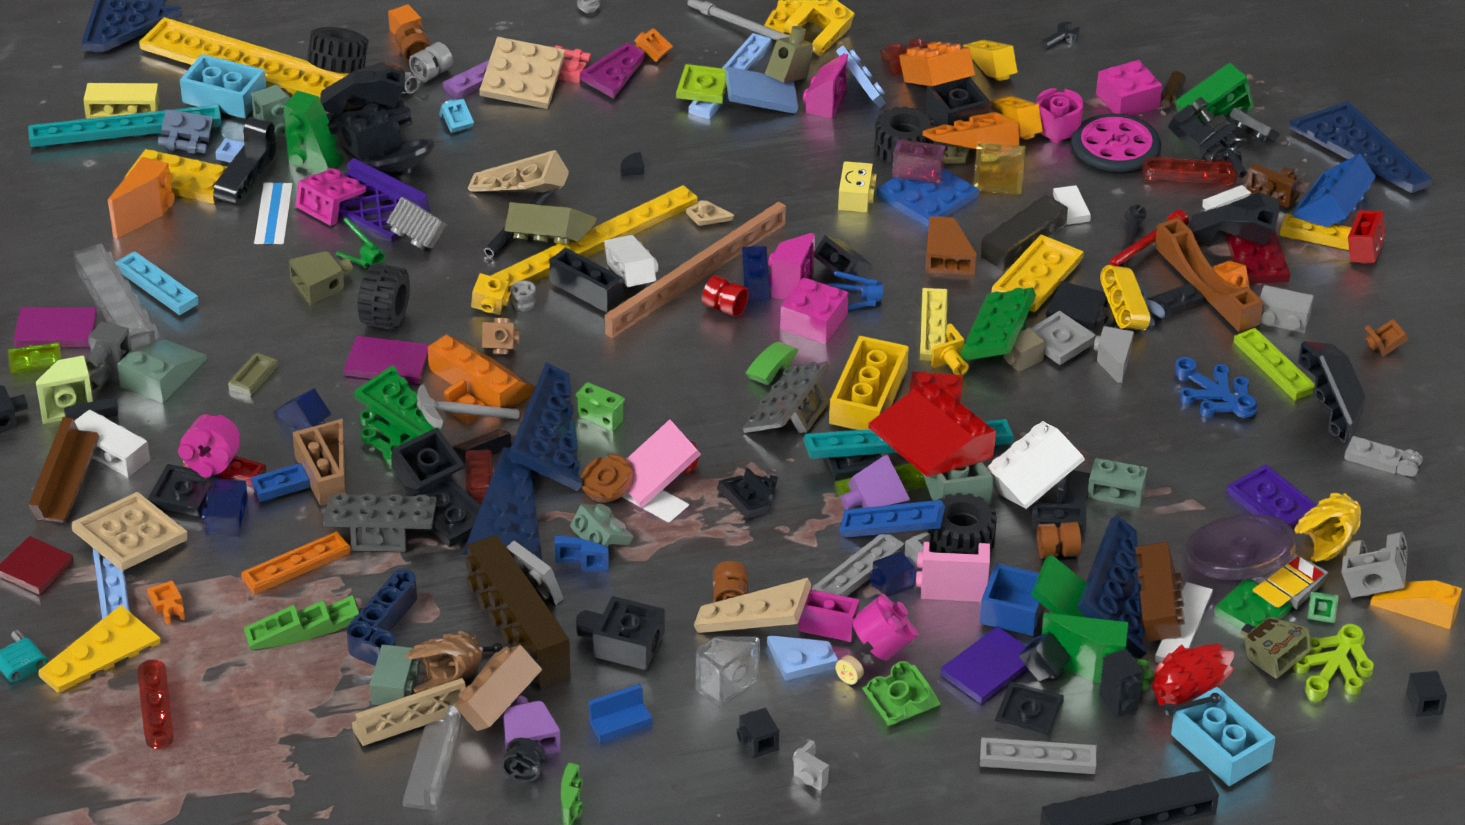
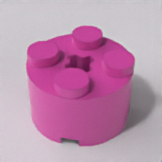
M1057 88L1047 89L1038 95L1036 104H1039L1042 132L1040 134L1050 138V141L1054 143H1060L1064 139L1072 137L1073 133L1082 123L1083 100L1081 96L1068 89H1065L1064 92H1057Z
M201 415L182 437L178 454L191 469L198 472L202 477L207 478L211 475L219 474L227 468L240 449L239 430L225 416Z
M881 594L858 612L852 622L863 644L869 642L874 647L871 652L884 661L896 655L919 636L917 629L906 617L909 614L907 608L899 601L894 603L885 594Z

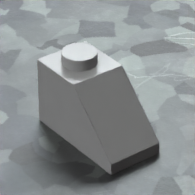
M1104 326L1101 336L1097 335L1094 343V350L1098 351L1097 362L1116 382L1122 383L1132 351L1134 332Z

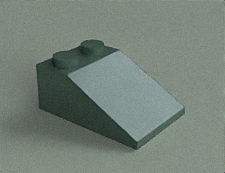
M166 339L134 348L117 364L120 387L163 404L207 360V355Z
M982 462L930 477L923 474L933 501L940 498L945 499V495L949 494L956 495V493H962L967 495L970 493L974 494V497L980 496L984 498V502L988 501L991 504L993 476Z

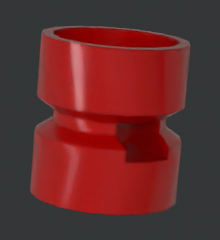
M714 275L709 279L704 288L702 302L705 306L715 310L721 309V312L736 318L740 316L746 307L749 290L747 287L734 282L730 284L727 279Z

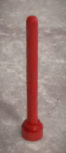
M1182 210L1174 211L1167 218V221L1178 217L1186 226L1189 224L1188 215ZM1157 229L1111 258L1109 261L1110 265L1119 266L1156 241Z

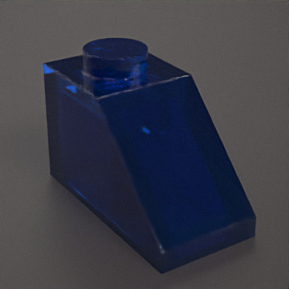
M313 388L291 399L275 410L274 414L300 431L325 424L324 419L330 416L331 412L317 390Z

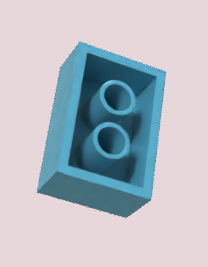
M201 54L180 79L182 103L196 107L219 105L221 113L246 118L253 110L251 93L266 88L265 70Z
M1215 687L1194 700L1210 697L1215 692L1220 694V702L1217 704L1209 702L1176 711L1173 716L1171 735L1228 786H1231L1272 761L1275 737L1222 690Z

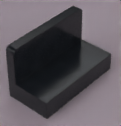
M1072 470L1061 479L1058 487L1057 504L1085 505L1091 473Z

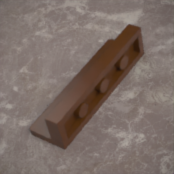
M62 418L28 504L36 520L61 523L67 521L97 445L98 433L79 430L73 418Z

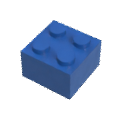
M995 563L981 600L980 624L993 627L998 626L1001 629L1033 636L1044 605L1030 595L1039 573Z

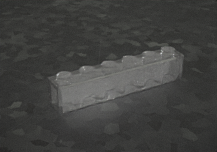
M102 243L74 251L76 272L105 321L109 324L129 328L132 349L156 342V338H159L157 328L154 323L150 324L146 309H141L138 296L132 294L130 283L128 280L123 279L120 267L115 266L111 252H106Z

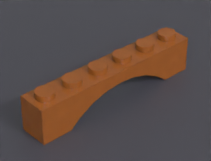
M1178 217L1157 225L1155 248L1238 332L1260 325L1263 301L1249 287L1234 286L1219 276L1202 254L1192 231Z

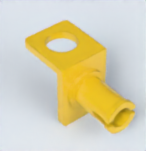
M951 323L947 324L946 343L932 348L931 365L933 368L948 364L955 375H960L959 371L963 375L969 367L960 353L964 346V338Z

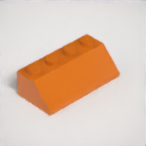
M444 335L428 346L429 370L452 385L463 379L467 382V393L484 403L485 406L513 409L532 396L535 388L533 384L466 341Z

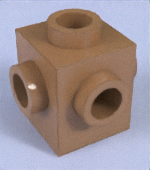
M494 318V322H483V349L493 350V354L508 355L509 350H515V344L519 345L520 329H516V325L510 323V319ZM505 333L504 339L498 340V335Z

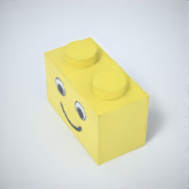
M844 161L839 188L838 210L867 213L868 204L874 201V189L872 188H876L877 174H872L873 164Z

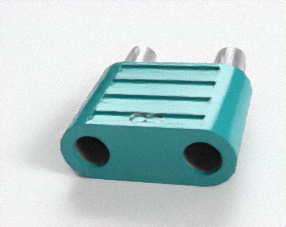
M16 630V633L13 631L11 637L16 642L0 649V671L11 683H15L38 672L48 663L47 657L30 638H25L19 630Z

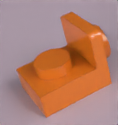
M654 28L647 33L643 31L634 41L636 43L635 46L643 49L655 62L659 61L673 48Z
M1226 261L1212 267L1219 276L1230 284L1242 288L1250 287L1246 265Z
M463 379L450 386L444 392L445 402L485 406L484 403L467 393V382ZM449 412L465 424H469L479 417V415Z

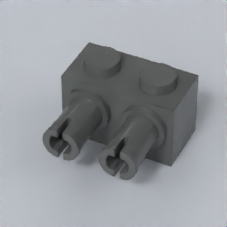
M100 322L95 330L89 334L88 344L91 347V353L85 359L87 370L93 372L89 379L91 391L94 392L100 391L107 379L120 382L117 364L132 350L129 328Z

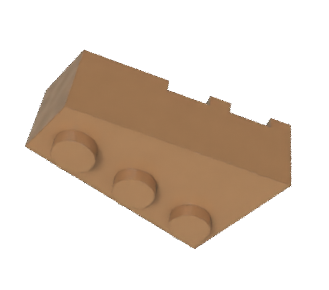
M343 419L292 432L295 458L298 463L302 464L308 475L310 487L320 506L328 503L330 495L346 494Z
M521 645L511 648L506 646L493 654L472 684L460 693L459 696L461 698L455 707L476 731L489 728L542 669Z

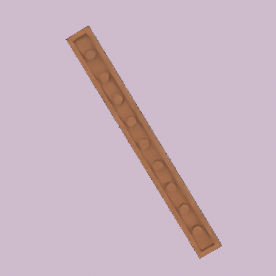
M778 201L632 298L627 299L624 303L605 314V334L613 339L785 225L786 205Z

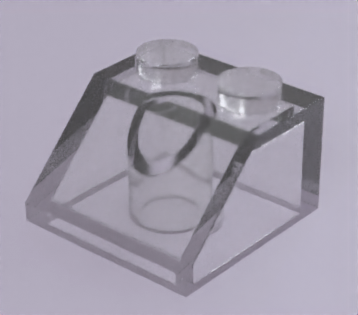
M715 637L708 643L702 644L696 650V691L720 708L759 679L760 639L757 637Z

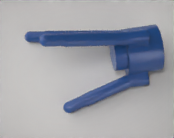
M835 271V276L864 284L860 286L824 283L837 289L861 291V299H866V301L848 304V310L866 306L875 307L876 302H882L883 282H877V279H867Z

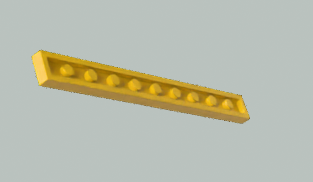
M682 185L591 228L579 242L569 241L568 245L557 244L491 276L509 281L508 292H511V286L515 282L529 281L534 283L549 276V259L565 247L587 258L605 249L604 240L635 235L686 211V208L698 204V197Z

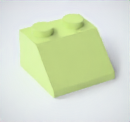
M84 355L58 360L36 381L43 424L62 421V418L65 417V407L93 402Z

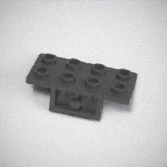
M811 362L804 366L797 367L793 365L785 369L783 376L771 387L772 390L760 401V405L755 412L748 417V421L742 427L744 433L783 427L790 418L799 433L807 432L830 402L819 382V379L829 367L828 363Z
M338 493L330 495L323 526L350 527L351 551L405 552L407 546L406 528H432L437 503L436 497H429L427 495L401 496L399 494L375 496L373 494L348 495Z

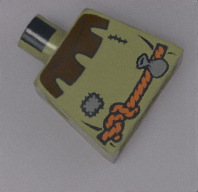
M1273 617L1267 618L1257 627L1245 624L1240 632L1241 639L1245 640L1247 658L1276 679L1311 651L1308 628Z

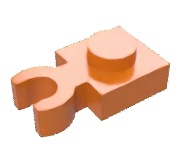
M173 580L146 589L147 596L157 614L163 612L166 624H171V615H179L181 620L185 619L182 597Z

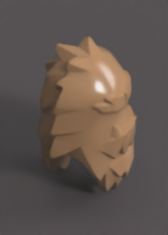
M459 631L458 634H444L443 638L430 639L422 644L415 645L406 654V658L415 659L421 657L420 663L425 667V676L419 685L413 687L414 692L419 693L461 678L465 680L474 676L478 671L484 649L483 646H479L477 636L471 637L468 633Z

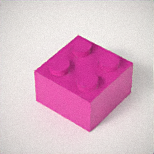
M1140 60L1098 71L1096 94L1113 113L1133 116L1160 108L1162 84Z
M802 278L781 305L780 329L826 344L847 316L848 292Z

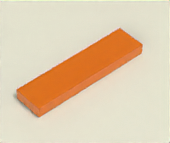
M336 531L241 572V577L251 592L256 595L351 554V549L339 532Z

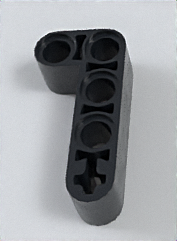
M251 117L246 120L243 129L244 146L216 181L213 191L215 199L234 204H240L275 157L276 137L273 122Z

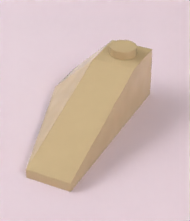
M553 150L474 173L468 189L470 192L556 191L564 186L569 171L557 151Z

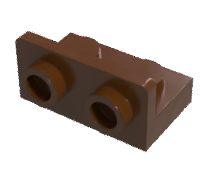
M1256 163L1249 167L1246 189L1251 193L1261 192L1279 199V205L1287 208L1300 195V192L1295 190L1297 180Z

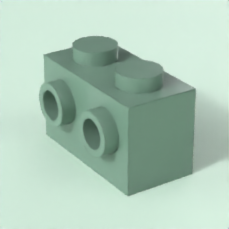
M278 85L251 93L254 118L273 122L276 140L286 137L283 106L290 99L288 93L283 92Z
M1095 458L1089 478L1087 498L1140 508L1146 484L1147 467Z
M391 645L381 646L370 683L372 705L380 706L413 695V678L418 677L420 672V660L406 658V654L413 648Z

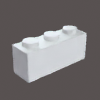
M633 235L604 240L607 264L616 274L623 277V282L627 287L656 281L655 272H658L657 260L651 256L648 249L646 250L643 247L642 242H639Z
M89 409L75 420L79 430L98 433L99 439L92 458L129 478L150 461L148 442L143 437L137 436L126 430L123 426L113 423L103 415H99Z

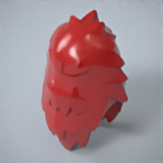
M1182 644L1179 645L1174 652L1168 653L1154 671L1151 687L1160 705H1178L1193 701L1215 687L1219 688L1234 669V666L1230 665L1234 658V652L1221 649L1222 644H1206L1194 648H1185Z

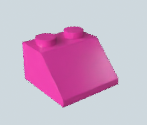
M843 53L822 66L818 74L812 77L810 88L805 89L803 95V102L806 103L805 113L833 118L847 93L848 54Z
M809 233L778 244L775 253L771 252L768 266L772 267L768 278V286H771V297L786 300L802 278L811 280L814 273L815 234Z

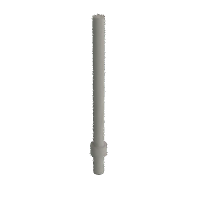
M688 0L687 4L689 7L700 10L701 14L706 16L718 17L776 41L780 38L790 37L787 34L717 8L715 4L708 1Z

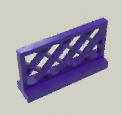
M355 158L347 164L349 170L344 175L356 179L358 183L366 186V191H373L376 195L362 197V194H359V198L341 201L338 215L348 218L355 224L393 242L399 235L393 231L389 232L383 229L384 225L390 224L387 223L389 218L382 219L381 213L393 212L401 197L410 200L428 212L431 211L427 194ZM391 200L394 204L380 206V201ZM377 202V207L363 208V204ZM360 205V210L350 212L346 210V207ZM378 214L379 219L367 221L364 216Z

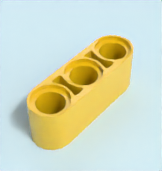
M1105 266L1101 272L1100 280L1118 326L1124 329L1144 331L1149 326L1150 313L1133 271L1126 267Z

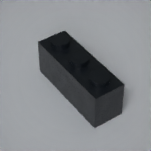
M566 247L549 259L550 283L606 313L623 301V277Z

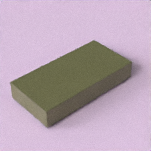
M255 352L228 382L229 389L251 397L278 367V360Z

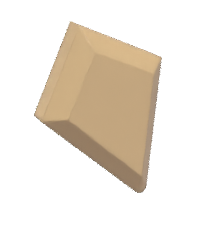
M701 200L698 204L686 208V214L699 226L734 220V214L708 201Z

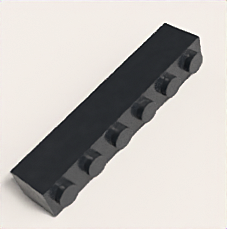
M1206 770L1189 772L1184 775L1162 778L1153 782L1136 784L1131 787L1042 806L1040 825H1171L1215 815L1219 794Z

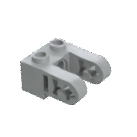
M1403 532L1388 534L1386 548L1369 553L1363 540L1348 542L1347 554L1343 556L1341 573L1351 598L1405 588L1408 548Z

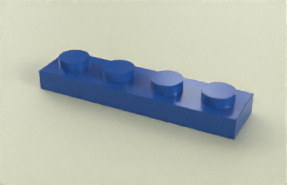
M942 500L844 510L839 532L843 538L937 529L941 527L945 505Z

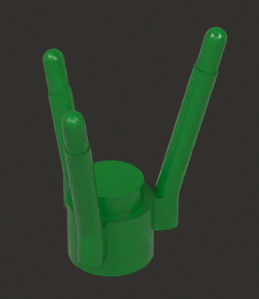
M344 218V222L365 244L360 249L361 259L339 251L336 252V255L343 259L348 258L363 268H367L373 263L382 264L385 260V252L372 243L348 218Z

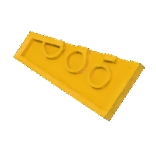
M120 605L39 670V677L57 693H60L91 678V674L103 669L106 671L114 667V663L126 657L130 659L139 655V651L149 646L153 648L159 645L160 637L125 607Z

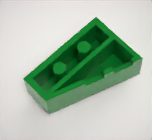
M1231 63L1217 70L1213 75L1200 82L1196 87L1175 101L1178 113L1202 97L1207 102L1206 109L1215 117L1218 115H1230L1234 108L1238 110L1254 108L1247 76ZM1199 115L1195 116L1203 125L1205 124Z
M297 90L283 106L289 164L320 173L330 168L337 169L345 159L343 154L337 150L335 134H331L327 126L329 120L319 96Z

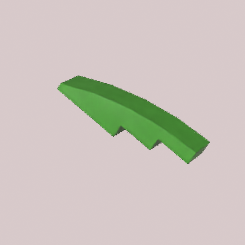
M353 595L329 606L322 600L300 611L297 610L295 605H292L244 627V631L251 650L278 647L310 640L346 628L360 613V610Z

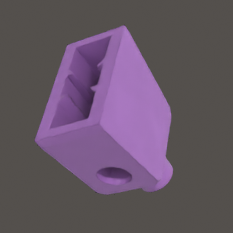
M888 455L881 457L854 475L848 482L851 491L840 497L842 505L846 510L856 506L867 508L906 504L910 500Z
M518 696L511 703V707H508L503 712L506 747L509 741L522 737L539 743L545 750V754L561 751L560 730L543 702L528 703L526 697Z

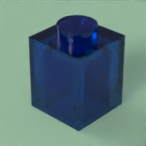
M902 551L873 561L872 574L870 575L871 583L882 594L890 597L914 588L915 567Z

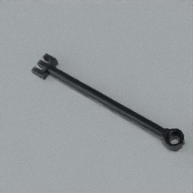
M1139 204L1131 206L1125 212L1124 216L1128 226L1121 252L1133 245L1137 227L1146 219L1147 212L1144 207L1137 211L1141 207ZM1129 259L1120 264L1119 267L1127 268ZM1109 302L1107 308L1102 305L1097 311L1095 321L1100 323L1105 319L1103 326L1110 327L1113 324L1112 328L1120 329Z

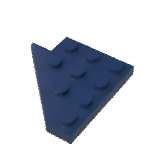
M95 0L81 42L82 51L106 52L151 31L164 17L172 20L181 17L182 8L180 6H165L167 0Z

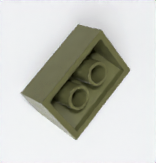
M510 202L505 231L514 234L513 238L528 241V237H534L533 240L548 243L549 239H554V243L568 245L569 241L579 242L593 227L597 218L567 207Z

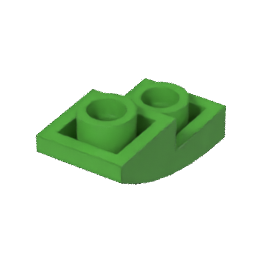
M777 341L766 348L755 359L746 371V375L749 379L769 385L779 369L785 370L789 367L799 350L796 347Z
M569 762L561 783L563 825H572L574 819L580 817L583 809V802L580 801L583 779L580 778L579 765Z

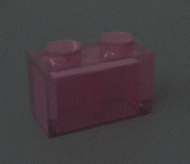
M898 139L893 153L892 177L940 183L944 170L945 146Z

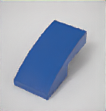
M555 536V563H581V571L609 572V548L585 539Z

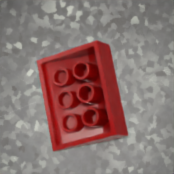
M936 383L926 384L923 387L913 389L868 423V428L927 477L993 459L996 431Z

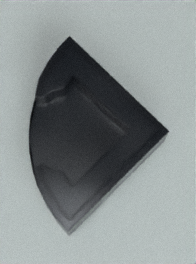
M641 152L630 154L623 159L620 165L621 175L644 173Z

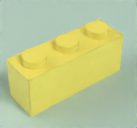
M87 83L84 96L86 119L159 111L160 106L158 83Z

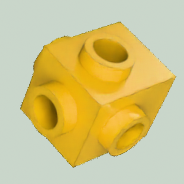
M480 273L472 292L471 307L483 310L486 313L500 315L503 306L508 307L511 298V292H508L509 281Z

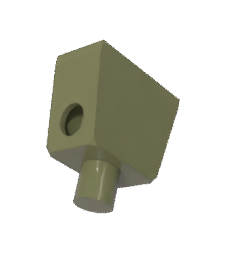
M792 26L790 37L777 40L765 75L783 83L808 77L813 45L803 40L806 29Z
M326 251L289 260L291 280L310 305H314L342 291L344 288L343 275L353 272L352 264L348 258L336 262L331 254Z

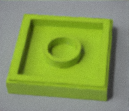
M686 64L676 91V98L722 104L727 91L726 69Z

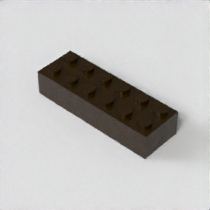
M496 534L468 544L467 557H465V564L469 574L466 577L467 586L470 592H475L481 608L488 611L493 626L500 629L505 644H510L511 647L521 645L541 667L542 670L533 679L540 690L571 679L570 641L568 636Z

